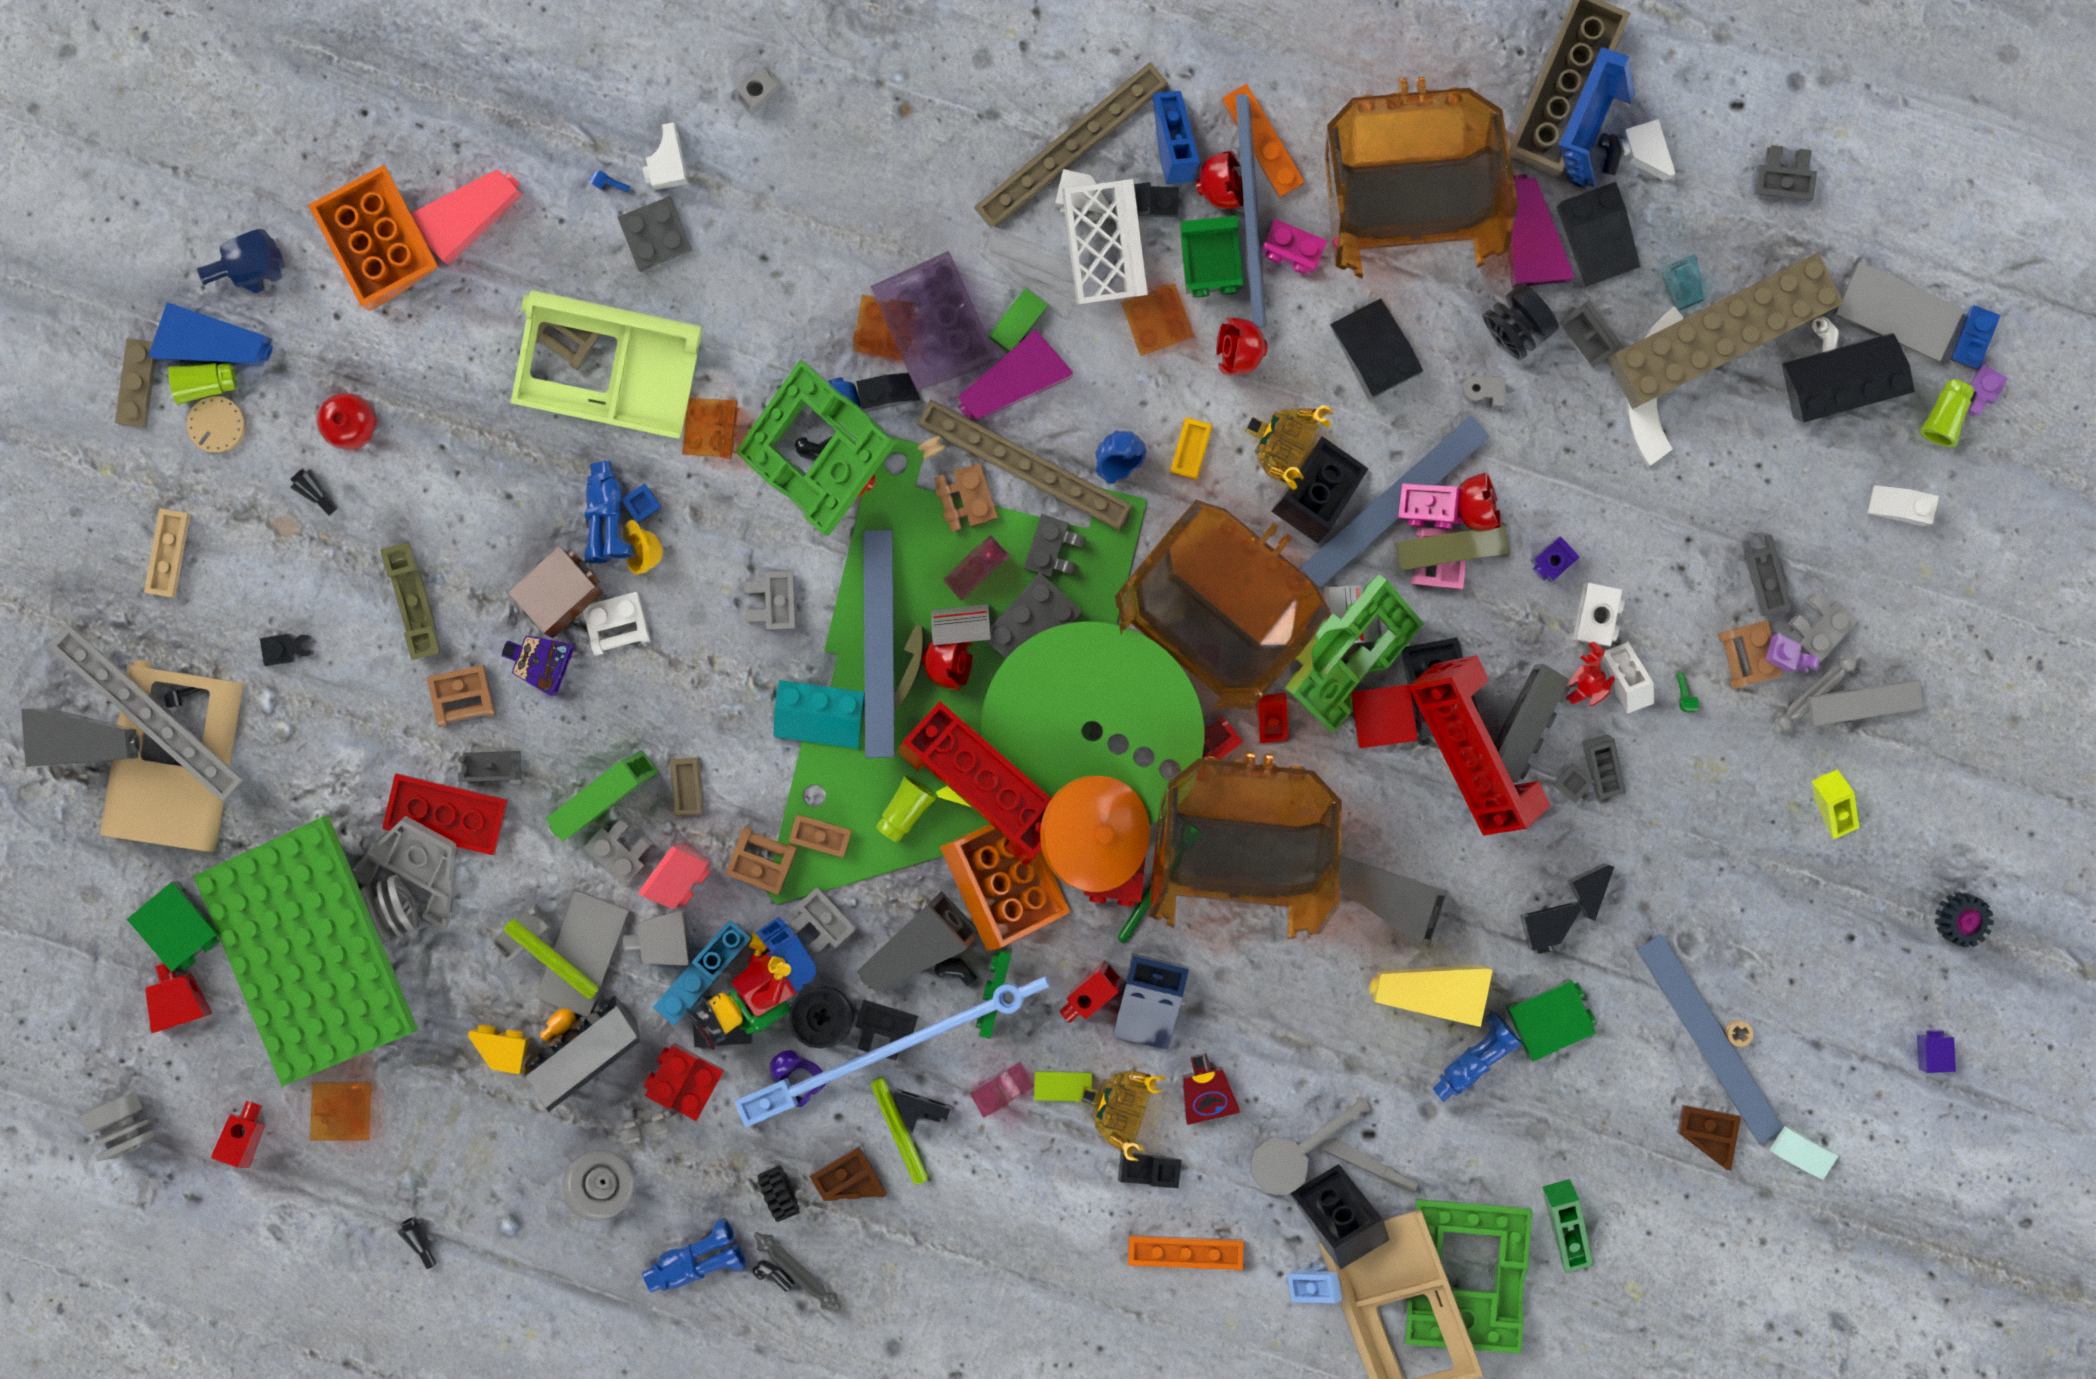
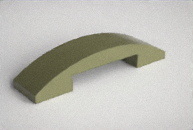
M1505 525L1487 531L1468 530L1395 543L1400 571L1510 554Z
M407 542L380 549L387 576L391 577L406 630L404 636L411 660L440 653L429 598L410 543Z
M918 624L915 625L904 650L914 654L895 693V713L909 696L921 668L924 651V630Z

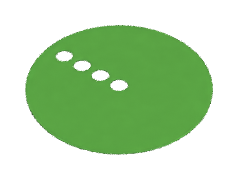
M1098 621L1067 623L1052 627L1029 638L1006 658L996 672L987 691L982 710V738L1049 797L1053 798L1064 785L1080 777L1092 775L1111 777L1128 785L1139 796L1146 809L1149 825H1152L1168 814L1184 797L1195 779L1203 755L1205 741L1203 712L1195 688L1184 669L1174 657L1152 639L1137 631L1112 623ZM1095 721L1102 726L1103 735L1099 740L1089 741L1083 736L1082 727L1086 722ZM1114 734H1122L1128 739L1129 747L1122 754L1113 753L1108 747V739ZM1148 747L1154 752L1155 760L1150 766L1142 767L1135 762L1134 752L1137 748ZM1168 759L1175 760L1181 768L1180 775L1171 780L1164 778L1159 770L1161 763Z

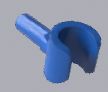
M601 170L594 171L589 178V182L600 190L605 183L627 193L631 187L614 180Z

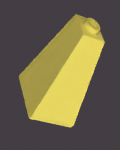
M1467 964L1378 971L1377 977H1372L1369 994L1373 995L1372 1000L1376 1003L1481 1027L1493 970L1483 964Z

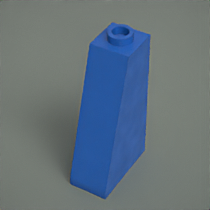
M167 302L148 356L162 362L231 363L232 365L263 366L264 362L269 360L273 346L271 345L272 339L264 335Z

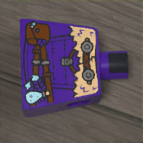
M526 635L522 645L507 641L501 656L515 661L512 674L548 695L557 696L576 645Z

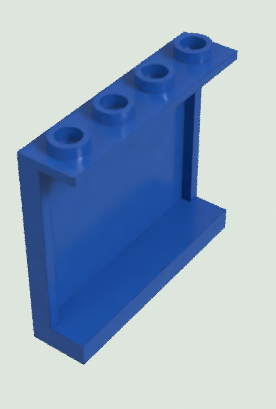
M1603 47L1599 51L1559 144L1567 177L1571 179L1570 182L1581 188H1586L1587 185L1594 188L1596 186L1590 153L1613 99L1631 104L1635 95L1629 56Z

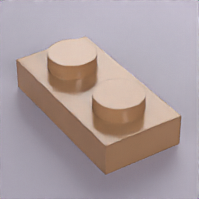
M796 814L789 842L844 858L852 830Z

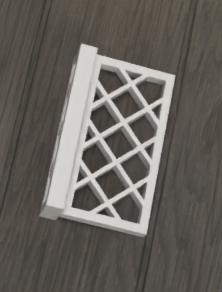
M1133 179L1062 188L1077 304L1148 295ZM1112 188L1113 201L1106 208L1096 198L1102 189ZM1096 190V191L1093 193V195H1090V194L1087 192V191ZM1080 192L1089 199L1080 212L1072 206L1071 193ZM1092 203L1104 212L1096 225L1084 216ZM1108 216L1116 221L1117 230L1112 237L1100 229V226ZM1080 220H1083L1093 228L1084 241L1075 232V227ZM1096 232L1108 241L1100 253L1088 245ZM1111 245L1120 250L1121 258L1115 266L1103 257ZM1084 248L1096 257L1088 270L1079 263V255ZM1100 261L1111 269L1104 282L1092 274V271ZM1115 273L1124 280L1125 292L1115 293L1107 286ZM1089 277L1100 287L1093 296L1084 297L1082 285ZM1103 290H1105V291H1107V292L1109 293V294L1100 295Z

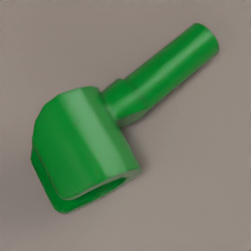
M1678 673L1676 675L1681 691L1679 707L1683 712L1694 713L1699 707L1698 697L1688 695L1684 673Z

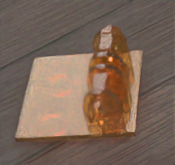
M1175 283L1159 286L1157 290L1147 293L1148 295L1137 296L1121 302L1140 356L1194 337Z
M862 295L857 327L853 335L854 344L852 351L909 361L918 304Z
M689 398L682 455L732 459V454H735L733 450L734 437H737L734 430L738 428V425H735L737 411L740 410V408H737V400Z

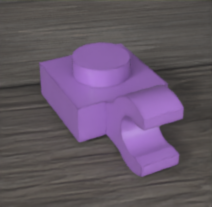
M1982 364L1969 384L1974 388V394L1970 400L1971 405L1967 414L1974 418L1976 414L1980 415L1986 402L1989 404L1995 403L2008 378Z
M1780 633L1772 635L1766 657L1768 663L1788 673L1796 669L1802 673H1808L1809 667L1817 670L1820 659L1811 654L1800 653L1802 645Z

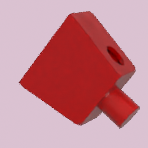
M1104 960L1069 992L1066 997L1068 1003L1059 1010L1060 1014L1069 1023L1079 1015L1086 1020L1119 992L1124 980ZM1083 995L1088 996L1091 1000L1086 999Z
M165 964L155 966L160 983L145 988L151 1033L212 1014L202 991L191 973L177 977L175 971L171 972Z
M246 1100L240 1115H229L210 1157L211 1159L236 1168H250L265 1128V1124L257 1122L262 1105ZM244 1126L245 1134L242 1136L241 1129Z

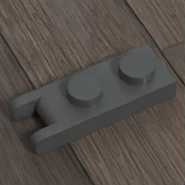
M1771 534L1764 536L1765 548L1752 551L1749 540L1742 542L1761 616L1792 609Z

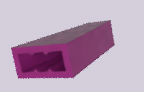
M1527 174L1510 176V180H1507L1503 185L1512 288L1520 283L1528 286L1569 283L1573 279V271L1536 178H1528Z
M1035 329L958 396L961 404L957 407L968 419L973 416L976 421H979L1073 377V371Z

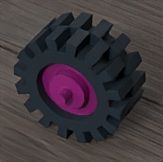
M1956 892L1955 896L1948 895L1946 897L1949 901L1948 903L1941 901L1939 905L1943 909L1942 911L1936 910L1935 914L1939 915L1940 918L1935 919V924L1940 926L1936 929L1938 933L1943 934L1942 937L1958 946L1969 948V945L1977 946V940L1984 942L1986 940L1983 936L1984 933L1990 935L1992 930L1987 929L1988 925L1993 926L1994 920L1988 917L1994 915L1988 909L1990 907L1988 903L1983 902L1984 900L1969 893Z

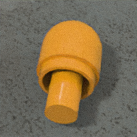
M559 1009L546 1022L548 1027L539 1034L540 1037L547 1043L555 1035L566 1034L576 1022L575 1013L569 1009Z

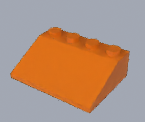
M382 165L308 204L359 304L368 311L396 298L439 268L386 165Z
M990 823L940 846L986 951L1002 948L1070 913L1053 872L1044 858L1042 849L1025 866L1005 848L1010 840Z

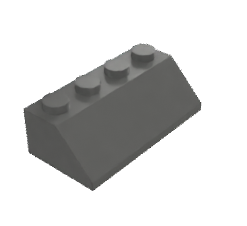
M1545 664L1533 666L1494 742L1512 782L1517 783L1519 778L1523 780L1531 767L1528 761L1532 753L1537 754L1543 744L1544 739L1541 738L1545 727L1549 729L1557 716L1554 710L1558 702H1564L1570 690L1567 687L1569 679Z

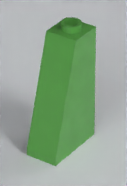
M643 750L619 761L548 816L546 820L550 824V830L562 842L571 838L659 772Z

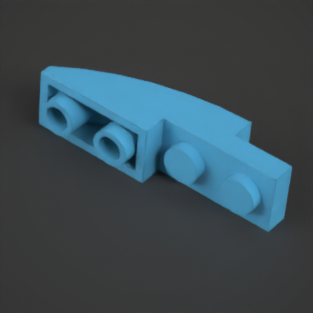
M729 920L658 1000L653 1009L675 1026L686 1014V1008H691L750 941L751 937Z

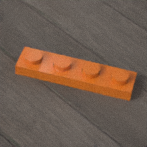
M1245 84L1223 97L1221 101L1238 128L1236 95L1246 94L1250 98L1254 157L1277 196L1281 198L1303 185L1304 180L1250 88Z
M1129 1235L1128 1266L1243 1270L1244 1241L1243 1239Z

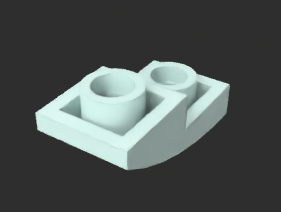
M1786 1126L1783 1127L1770 1148V1151L1822 1180H1824L1838 1158V1155L1832 1150L1811 1141L1807 1136Z

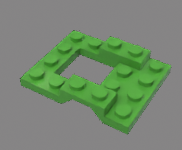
M799 360L735 453L769 485L789 497L801 508L804 517L822 534L829 536L896 442L883 432L884 429L849 397L841 394L808 363ZM805 404L809 405L836 430V433L807 473L799 466L792 464L775 448Z
M1378 574L1374 580L1366 585L1364 592L1357 601L1347 608L1342 619L1332 614L1328 620H1325L1319 626L1318 632L1310 642L1301 648L1296 660L1302 667L1291 676L1285 689L1328 731L1334 734L1352 712L1351 692L1366 673L1388 669L1424 623L1388 580ZM1377 616L1389 630L1377 639L1371 651L1361 646L1357 652L1350 656L1346 665L1341 658Z
M1416 1198L1415 1211L1421 1210L1423 1212L1440 1260L1442 1259L1444 1232L1499 1236L1498 1259L1495 1261L1493 1291L1451 1289L1474 1350L1521 1354L1523 1335L1522 1299L1524 1279L1528 1269L1532 1209L1529 1207ZM1424 1294L1406 1298L1405 1344L1447 1348L1429 1298Z

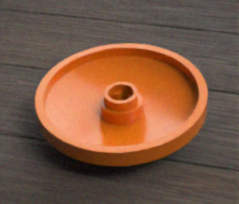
M1096 775L1077 778L1064 785L1047 805L1040 830L1042 852L1052 872L1065 884L1089 892H1103L1114 889L1124 884L1136 873L1146 856L1150 840V825L1144 804L1128 785L1117 779Z

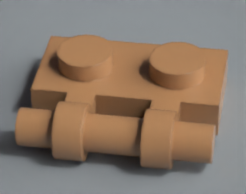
M980 463L953 471L956 483L950 485L947 484L945 475L934 478L937 487L935 493L937 498L941 499L945 511L943 517L945 523H949L951 532L962 529L959 519L966 516L971 527L998 518ZM960 493L964 505L963 508H955L951 494Z

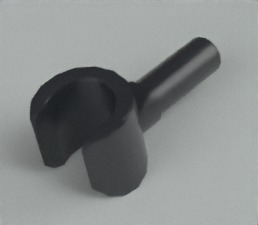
M188 687L186 689L169 691L164 696L165 706L168 708L182 706L181 697L200 691L202 688Z

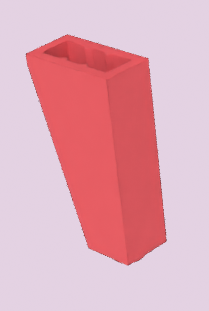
M496 169L412 212L411 215L426 244L443 262L449 265L523 194L517 189L520 183L509 172L504 175Z

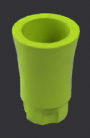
M231 363L169 366L168 368L170 388L177 406L192 400L223 394L224 391L237 389L235 370Z
M1957 379L1948 380L1944 390L1940 392L1931 413L1918 431L1919 434L1937 445L1950 448L1957 447L1961 428L1971 405L1970 400L1974 394V388Z
M904 775L897 792L883 812V817L878 822L876 828L884 836L898 843L904 834L909 832L922 813L937 799V796L919 781Z

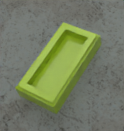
M1035 1070L1034 1100L1082 1102L1084 1090L1092 1092V1072Z

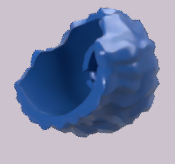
M1115 430L1112 434L1107 435L1103 442L1098 445V449L1095 452L1097 475L1108 484H1113L1118 479L1128 478L1134 469L1141 467L1143 460L1146 458L1147 450L1143 440L1132 431Z

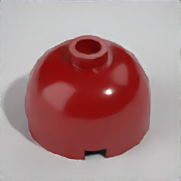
M1232 150L1209 157L1201 167L1200 179H1196L1199 195H1204L1210 205L1221 210L1242 207L1244 204L1242 176L1239 177L1236 167H1240V163Z
M1228 317L1226 318L1228 323L1221 324L1217 336L1216 355L1222 353L1223 362L1218 363L1222 374L1246 375L1259 366L1263 357L1267 354L1268 344L1264 340L1263 333L1255 323L1241 318Z
M340 393L332 395L322 403L317 413L316 423L319 433L327 443L337 449L351 451L363 447L371 440L377 419L374 409L367 400L356 394Z
M1478 474L1461 483L1459 486L1461 490L1458 518H1462L1467 527L1476 531L1500 528L1502 526L1500 510H1497L1496 501L1498 500L1489 474Z
M932 640L928 649H925L922 654V664L925 666L930 680L937 686L960 691L961 688L959 686L966 685L971 673L973 655L968 654L967 646H972V641L933 645Z

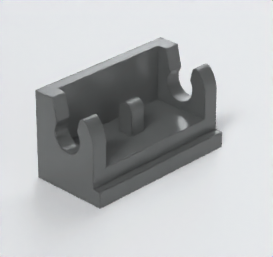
M1590 300L1559 322L1592 368L1623 347Z
M521 751L465 752L463 756L458 758V762L461 763L458 782L522 779Z

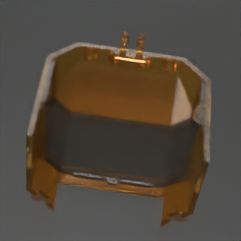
M1417 77V92L1408 93V82L1406 78L1399 79L1398 92L1389 95H1363L1352 98L1327 124L1324 160L1335 267L1342 270L1350 268L1354 270L1355 276L1363 279L1360 257L1361 249L1472 240L1477 269L1486 264L1485 259L1495 254L1499 257L1508 252L1518 200L1501 108L1471 88L1452 87L1446 90H1426L1425 77Z
M1196 499L1115 595L1116 607L1119 608L1121 620L1119 623L1120 634L1132 624L1148 638L1163 647L1179 664L1220 697L1212 710H1223L1224 708L1232 707L1252 709L1305 648L1329 612V608L1315 583L1280 554L1292 537L1288 534L1283 536L1275 549L1266 543L1269 537H1272L1277 531L1278 526L1274 522L1260 538L1225 508Z
M1247 752L1245 760H1233L1231 762L1220 761L1216 757L1197 759L1168 783L1159 803L1151 877L1149 917L1160 920L1163 917L1167 919L1166 925L1174 928L1176 896L1288 907L1287 939L1297 938V932L1307 931L1309 935L1321 934L1339 907L1342 800L1315 771L1306 770L1302 766L1277 767L1273 763L1272 754H1265L1263 763L1260 765L1255 764V753ZM1191 827H1194L1198 831L1193 833L1191 831Z

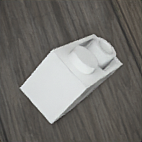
M1063 169L1055 208H1060V213L1065 214L1062 188L1096 184L1092 176ZM1096 190L1087 191V192H1088L1090 195H1093V193H1094ZM1080 192L1071 193L1072 206L1080 212L1089 199ZM1100 192L1096 199L1108 208L1109 203L1102 192ZM1094 203L1085 213V215H1088L1089 220L1098 222L1104 214Z

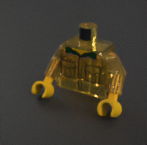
M1322 405L1317 409H1284L1280 412H1274L1268 424L1252 417L1245 432L1260 439L1254 452L1257 454V460L1267 476L1281 482H1287L1291 489L1297 488L1293 479L1296 477L1304 479L1298 466L1319 427L1315 423L1319 421L1325 427L1331 425L1328 419H1323L1327 414H1334L1328 406Z
M1127 1070L1113 1074L1110 1079H1103L1099 1090L1086 1086L1083 1087L1079 1102L1093 1107L1091 1118L1095 1121V1129L1108 1144L1124 1152L1128 1160L1139 1161L1132 1155L1134 1148L1144 1151L1142 1145L1131 1143L1130 1141L1135 1142L1151 1093L1164 1092L1163 1089H1158L1155 1085L1156 1080H1166L1163 1075L1151 1077L1150 1074Z

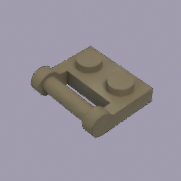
M542 322L539 325L536 343L541 342L569 361V366L578 370L602 334ZM549 325L581 345L578 351L574 352L546 333Z

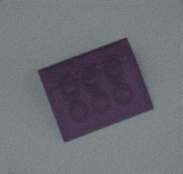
M949 251L870 286L917 392L972 372L998 360Z

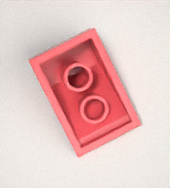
M685 842L673 845L639 890L638 894L673 910L680 905L685 907L694 895L691 889L696 882L702 884L710 874L711 870L707 867L711 861Z

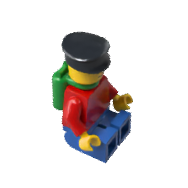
M779 916L751 934L748 947L755 949V953L751 954L749 967L731 982L737 994L732 989L729 992V996L721 992L709 1001H706L702 996L696 1007L692 1009L686 1008L687 1015L711 1050H715L717 1042L726 1039L725 1035L737 1026L741 1030L744 1029L745 1033L751 1034L753 1031L759 1033L790 1012L791 1007L786 1000L803 989L801 984H807L814 979L816 975L815 964L797 935ZM766 948L770 951L769 953L762 955V952H764Z

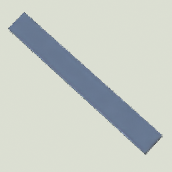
M1240 94L1236 95L1252 320L1259 328H1264L1267 324L1251 107L1248 95Z
M1472 415L1468 417L1307 560L1300 569L1318 589L1322 587L1398 519L1402 483L1435 486L1490 437L1489 434Z
M863 531L866 759L895 758L893 531Z
M1658 934L1637 947L1636 950L1756 1141L1761 1144L1782 1131V1124L1663 935Z

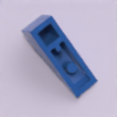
M1181 91L1153 93L1159 158L1166 184L1194 182L1200 161Z

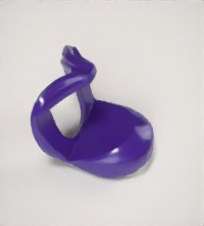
M794 1050L778 1053L771 1060L769 1066L770 1074L776 1082L789 1078L790 1074L797 1069H806L812 1076L823 1072L817 1064L806 1060ZM826 1084L812 1089L803 1098L795 1096L798 1105L795 1107H803L810 1100V1097L821 1091Z

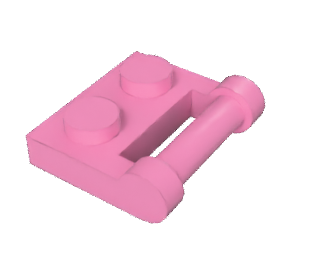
M1427 527L1416 528V536L1418 538L1461 532ZM1466 560L1435 565L1434 577L1426 576L1427 567L1416 568L1415 575L1411 577V584L1463 589Z

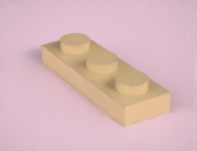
M159 508L144 593L176 598L191 514Z

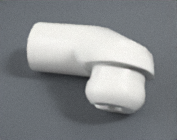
M1823 316L1813 319L1811 327L1814 333L1823 341L1822 352L1837 348L1839 331L1834 324Z

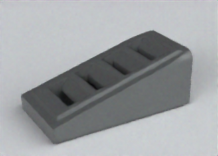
M1603 735L1583 741V750L1591 779L1595 781L1593 786L1597 799L1602 800L1626 793L1615 739L1610 735ZM1604 748L1607 749V750H1604V751H1601V752H1597V753L1594 752V751H1597V750H1600V749H1604ZM1609 758L1610 760L1609 762H1605L1598 765L1596 762L1598 760ZM1610 769H1612L1613 773L1606 774L1603 776L1599 775V773L1603 771H1607ZM1616 781L1615 785L1602 788V783Z

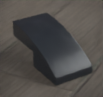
M1124 1152L1120 1153L1119 1182L1148 1184L1152 1187L1179 1188L1181 1159L1132 1153L1133 1157L1139 1161H1131L1125 1157Z

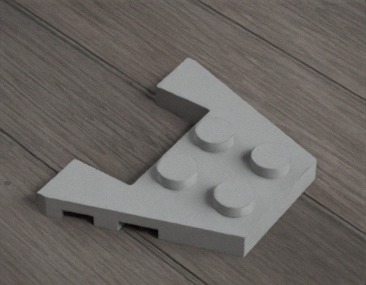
M405 816L351 869L356 882L365 887L372 886L381 866L428 890L432 895L422 918L442 929L448 926L451 913L456 843Z

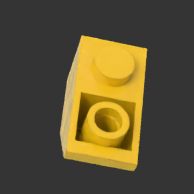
M478 1024V1028L474 1027L469 1030V1039L491 1070L521 1074L525 1071L531 1037L523 1036V1031L506 1029V1033L495 1031V1026Z

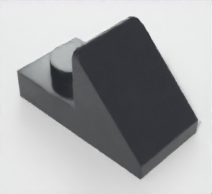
M1151 182L1134 184L1138 216L1178 217L1179 187L1151 186Z
M898 1088L894 1094V1099L912 1133L919 1112L925 1113L924 1118L935 1122H940L941 1118L945 1120L948 1118L951 1108L949 1104Z

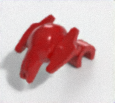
M1596 642L1589 643L1588 646L1592 649L1590 654L1581 656V659L1588 666L1581 665L1568 682L1569 687H1573L1576 684L1578 686L1576 690L1566 697L1570 704H1576L1587 698H1592L1589 701V705L1592 707L1611 693L1610 688L1615 681V677L1611 676L1606 680V674L1601 670L1600 663L1605 651Z

